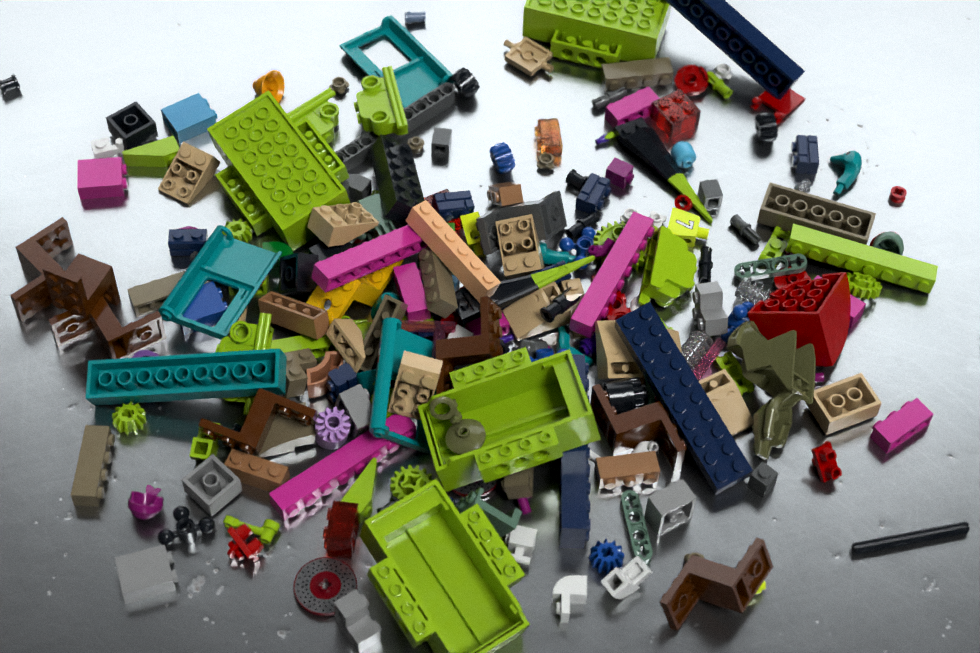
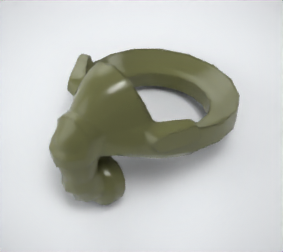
M443 396L431 401L429 411L434 418L439 420L450 419L452 424H457L462 420V415L457 409L458 404L455 399L452 400ZM440 403H446L450 406V410L446 414L440 415L434 411L435 407Z

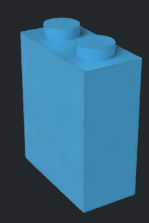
M196 93L161 109L163 122L179 144L207 132V128L217 123L216 119H218L216 111L214 109L211 110L207 99L202 98L200 93Z

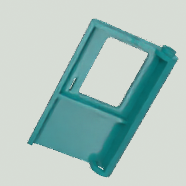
M393 15L384 17L380 26L339 45L368 76L374 75L379 78L384 77L383 72L359 47L380 37H386L410 60V62L393 70L403 109L441 84H453L451 80L453 74Z
M218 225L159 308L162 319L222 340L229 335L231 326L239 320L282 255V252L274 253L234 239L232 232L227 227ZM207 280H213L239 290L214 327L183 317V314Z
M384 318L382 320L369 432L376 438H384L414 450L431 454L421 420H417L415 440L389 431V427L385 424L391 380L396 381L403 352L408 351L436 359V343L400 329L402 322L399 319Z

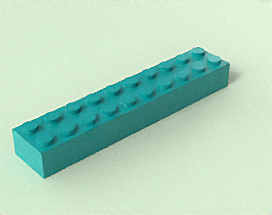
M279 348L88 361L85 399L93 405L122 404V402L129 404L130 401L132 403L247 397L256 396L259 388L276 395L285 394L287 356Z

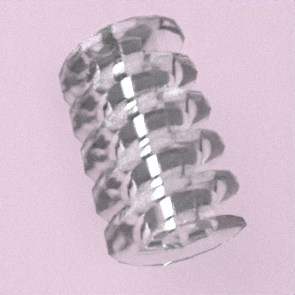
M751 277L746 281L743 279L735 291L736 297L741 295V300L747 299L748 302H754V305L760 300L765 301L770 298L769 294L771 293L770 288L766 292L764 291L765 285L757 288L758 281L751 284Z
M694 331L691 333L690 337L681 347V353L691 369L697 367L698 363L714 345V342L704 332Z

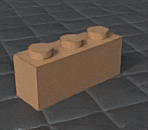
M506 182L488 186L487 198L488 201H491V204L506 206L524 202L521 184Z
M236 449L231 450L224 463L242 483L269 492L290 480L289 467Z
M656 451L599 457L595 461V473L599 489H613L619 486L631 487L636 484H653L659 481L660 468Z

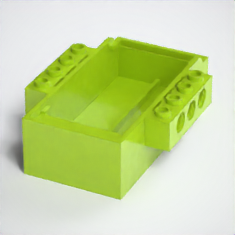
M526 0L523 11L522 36L551 43L550 51L553 57L601 68L602 64L618 63L620 60L628 62L655 59L670 18L672 6L665 0Z
M269 90L207 128L216 150L228 166L215 174L216 179L245 221H248L256 236L273 227L284 243L294 251L316 237L307 227L313 207L350 204L347 191L341 184L349 178L344 163L307 117L294 124Z
M526 347L450 372L454 389L434 395L427 403L418 406L435 469L445 492L480 480L487 483L563 457L562 452L601 439L570 349L531 362ZM443 396L452 400L455 399L462 419H473L483 425L486 439L482 447L461 455L453 453L445 441L446 433L453 424L450 423V419L439 420L431 415L429 411L431 401ZM440 403L435 407L434 411L440 415L446 414L450 410V406L446 403Z
M435 479L364 521L359 536L377 563L369 568L367 577L413 648L427 640L434 653H494L522 635L530 625L523 614L521 605L509 589L519 583L525 574L478 503L459 513L439 481Z

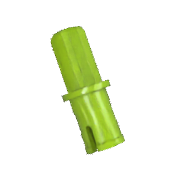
M708 71L709 84L712 86V89L714 91L717 90L724 99H728L733 93L732 90L724 84L723 79H719L713 72Z

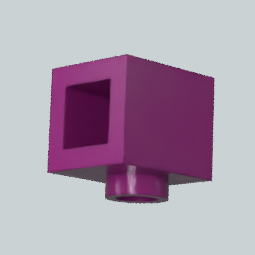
M615 157L606 168L605 178L609 179L611 184L624 189L627 184H631L633 181L634 166Z

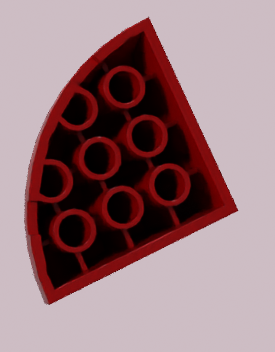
M847 273L823 274L822 278L811 280V277L790 283L770 293V298L757 302L747 313L749 320L755 322L758 330L767 340L795 330L797 332L796 349L811 343L815 350L816 366H833L845 345L850 323L851 300Z

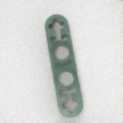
M793 254L742 262L735 266L734 275L738 281L745 282L801 273L807 268V259L802 254ZM800 260L801 266H797L796 261ZM777 263H783L785 264V268L782 270H777L775 268V265ZM758 266H765L766 271L759 273L756 271V268ZM741 269H744L745 275H741Z
M627 490L622 493L620 505L633 559L639 556L645 564H648L652 559L653 552L640 498L635 491ZM627 498H630V500L633 501L631 509L629 501H627ZM630 515H637L640 520L632 522L628 517ZM637 532L642 533L644 538L636 540L633 534ZM641 546H643V553L646 555L645 558H643L642 555H639Z

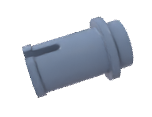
M425 11L405 12V23L426 22Z

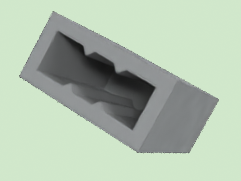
M165 544L115 557L122 594L126 604L176 590L174 582H178L176 570H171L170 564L174 562L171 551H166Z

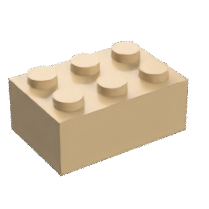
M859 373L814 390L813 403L806 405L825 435L877 416L882 403L864 375Z

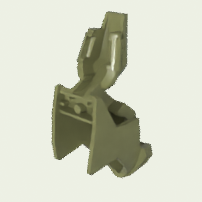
M754 321L743 322L732 332L725 348L743 359L741 363L743 377L770 393L773 397L755 412L754 424L752 426L755 438L753 450L757 456L763 460H768L772 447L782 448L786 444L792 425V407L800 400H804L807 404L813 403L816 367L815 350L811 343L796 349L797 332L795 330L767 340L758 330Z

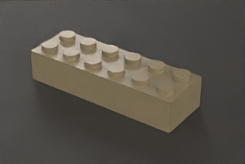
M770 182L760 207L757 222L774 228L778 226L784 231H791L794 223L867 245L876 213Z

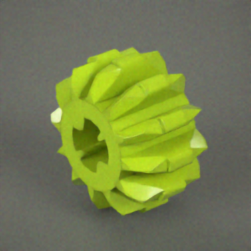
M234 218L232 222L226 221L225 227L232 232L234 239L248 244L252 241L253 230L249 226L248 221L243 222L241 218L238 221Z
M130 401L128 405H125L122 402V407H116L115 412L112 413L113 426L120 434L125 432L128 436L130 432H133L136 435L137 429L143 430V424H146L145 410L141 408L139 403L134 405Z

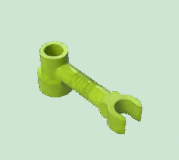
M226 515L223 521L226 528L232 526L235 529L245 523L229 515ZM265 519L261 527L245 523L253 531V534L260 536L259 540L264 544H271L274 535L278 533L280 528L279 523L270 519Z

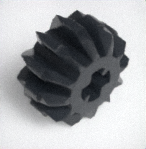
M464 67L458 69L451 77L452 83L462 96L469 98L480 89L476 77Z
M771 112L758 114L755 117V130L758 139L762 143L776 140L778 129L774 115Z

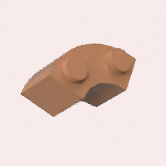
M326 351L325 357L320 364L307 369L308 398L320 397L330 392L326 385V382L329 381L328 372L335 368L339 369V366L346 363L339 351Z

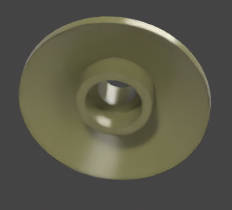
M462 419L459 423L450 426L446 433L445 441L453 453L461 455L481 448L486 439V432L480 422L473 419Z

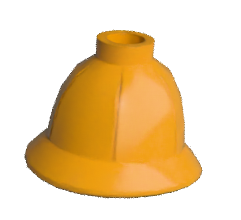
M272 70L255 80L252 87L258 97L269 90L276 101L280 103L285 88L284 77L279 71Z

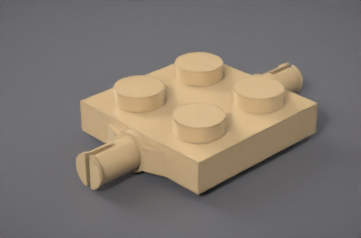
M527 37L515 44L508 39L504 41L503 45L510 49L504 56V61L529 76H533L542 68L549 73L553 71L554 67L547 63L552 58L551 51Z

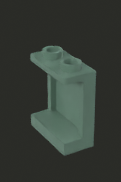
M481 487L471 491L466 497H461L456 505L458 512L462 513L478 503L500 538L516 529L522 513L519 509L514 508L504 514L481 500L484 491Z

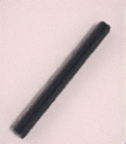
M963 521L854 542L851 548L853 554L857 555L966 534L969 532L970 527L968 522Z

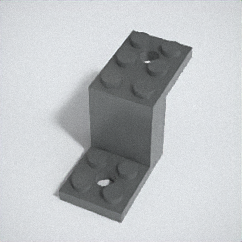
M553 191L540 200L497 206L478 217L476 227L480 233V246L483 249L484 255H490L500 249L495 221L532 214L539 241L547 240L567 227L560 191Z

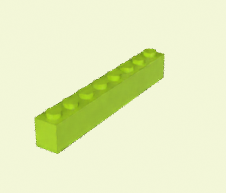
M794 223L785 251L793 254H802L810 259L861 274H869L872 277L929 294L936 282L937 265Z

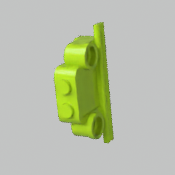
M392 66L382 67L384 77L379 78L370 75L361 81L363 90L356 94L357 101L353 102L355 112H359L356 113L358 124L362 123L365 131H373L376 135L408 134V124Z
M329 87L288 112L287 115L294 124L307 117L329 144L334 139V127L339 124V107L335 103L328 101L336 93Z
M662 225L659 228L653 226L655 231L649 242L638 304L644 305L650 302V298H653L659 306L669 307L677 297L682 296L687 290L691 291L695 284L693 279L697 271V258L692 252L688 251L686 241L674 235L669 228Z
M260 313L258 324H250L245 321L235 322L230 328L231 337H224L220 344H217L216 352L271 349L274 329L270 326L272 314ZM256 396L223 399L229 402L245 404L243 415H248Z

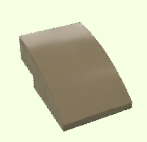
M277 412L260 454H254V456L262 458L294 452L297 446L315 443L316 433L313 425H302L298 422L299 419L293 417L287 419L279 415L280 412Z

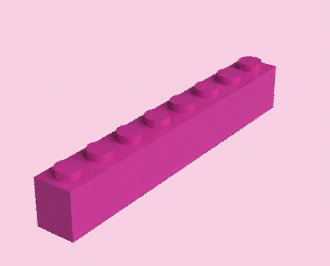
M633 211L573 313L569 330L588 338L592 337L595 332V321H601L602 318H606L609 312V305L614 304L617 291H621L624 286L625 277L629 278L632 272V265L637 264L640 251H644L647 246L648 237L652 238L655 231L653 227L654 219Z
M407 224L354 248H349L342 253L335 254L323 261H318L314 264L311 278L326 293L421 252L428 245Z
M393 414L386 419L385 425L389 427V431L411 439L415 438L416 425L409 417ZM368 430L270 492V504L284 521L289 517L292 518L306 506L313 505L323 495L330 494L337 486L344 485L356 474H361L373 457L377 459L378 463L387 454L394 453L401 444L384 438H376Z

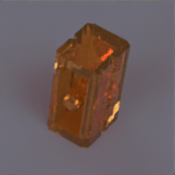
M538 119L537 126H534V136L538 137V140H536V150H540V154L548 152L554 157L561 156L563 144L559 119Z

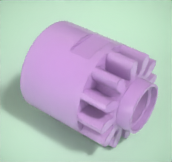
M335 406L333 409L327 407L324 412L319 413L314 430L316 433L315 441L320 447L327 450H335L345 444L351 426L349 422L350 417L344 414L345 410L339 411Z

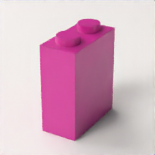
M122 157L78 160L77 189L80 200L124 196V189L128 188L127 178H124V175H127V165L123 164Z

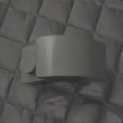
M348 174L349 178L341 184L346 189L349 199L358 201L368 197L372 192L371 179L359 174Z

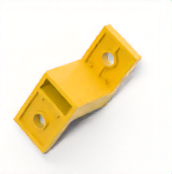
M404 259L326 293L317 285L306 303L325 310L324 303L330 300L331 306L327 309L329 325H331L333 319H341L353 300L372 307L392 279L393 267L400 266Z

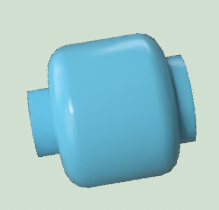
M677 142L671 149L670 154L679 168H689L696 160V153L688 142Z

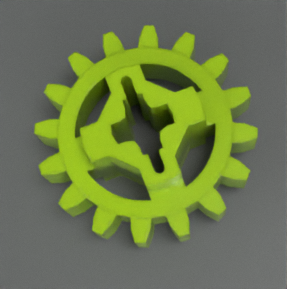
M847 272L850 294L852 296L867 300L879 297L882 286L880 282H876L875 278L869 274L865 275L859 272L851 274Z
M409 464L408 469L402 466L401 472L395 471L394 477H391L390 491L392 492V497L394 496L398 500L403 499L433 481L432 474H427L426 468L419 470V465L412 468L411 464Z

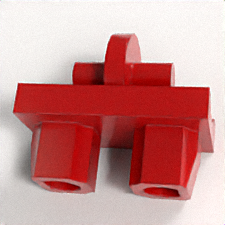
M826 441L823 445L811 449L813 455L812 464L817 467L821 482L825 483L830 479L835 480L842 476L841 468L838 467L836 462L837 455L835 450L832 449L831 442Z
M243 523L236 529L231 526L227 531L237 544H234L233 541L228 543L230 549L227 555L230 558L237 557L239 560H242L244 558L242 552H244L247 558H251L255 563L259 560L257 554L264 548L263 544L256 537L251 542H246L245 539L253 534V531L247 524Z

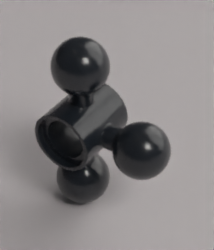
M177 506L173 511V517L178 521L176 531H171L170 529L161 530L158 534V541L160 544L167 546L172 544L175 538H179L181 543L191 544L196 540L198 531L203 533L212 532L215 528V522L211 517H203L199 524L195 525L194 521L189 518L190 512L188 508Z

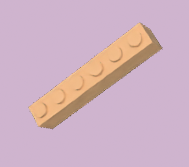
M426 200L412 207L406 222L480 303V297L493 296L501 282Z

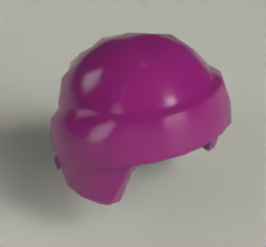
M147 485L146 493L132 491L128 499V508L132 515L141 520H150L161 512L164 499L157 495L162 489H154L151 485Z

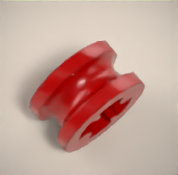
M894 186L890 190L889 198L894 203H902L905 200L907 191L901 186Z
M679 195L675 199L674 203L677 209L686 212L691 209L692 201L687 195ZM685 199L687 205H684L685 207L682 208V206L679 203L680 201L683 202L682 200Z

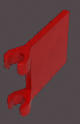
M791 89L779 100L765 90L758 97L752 99L750 107L756 110L764 103L776 111L774 117L778 125L785 116L805 101V98Z

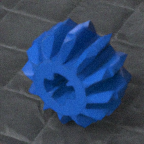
M505 142L497 143L490 148L491 162L497 172L502 174L514 169L515 159L508 144Z
M607 539L604 540V543L597 541L596 546L591 547L589 561L592 562V569L598 568V574L605 571L606 575H608L610 570L612 571L616 567L621 568L623 566L625 555L622 552L621 545L615 546V540L611 543H608Z

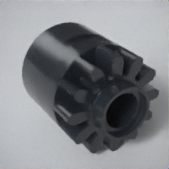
M639 377L603 382V391L606 390L609 396V403L615 407L617 414L643 407L644 402H647L646 386L641 384Z

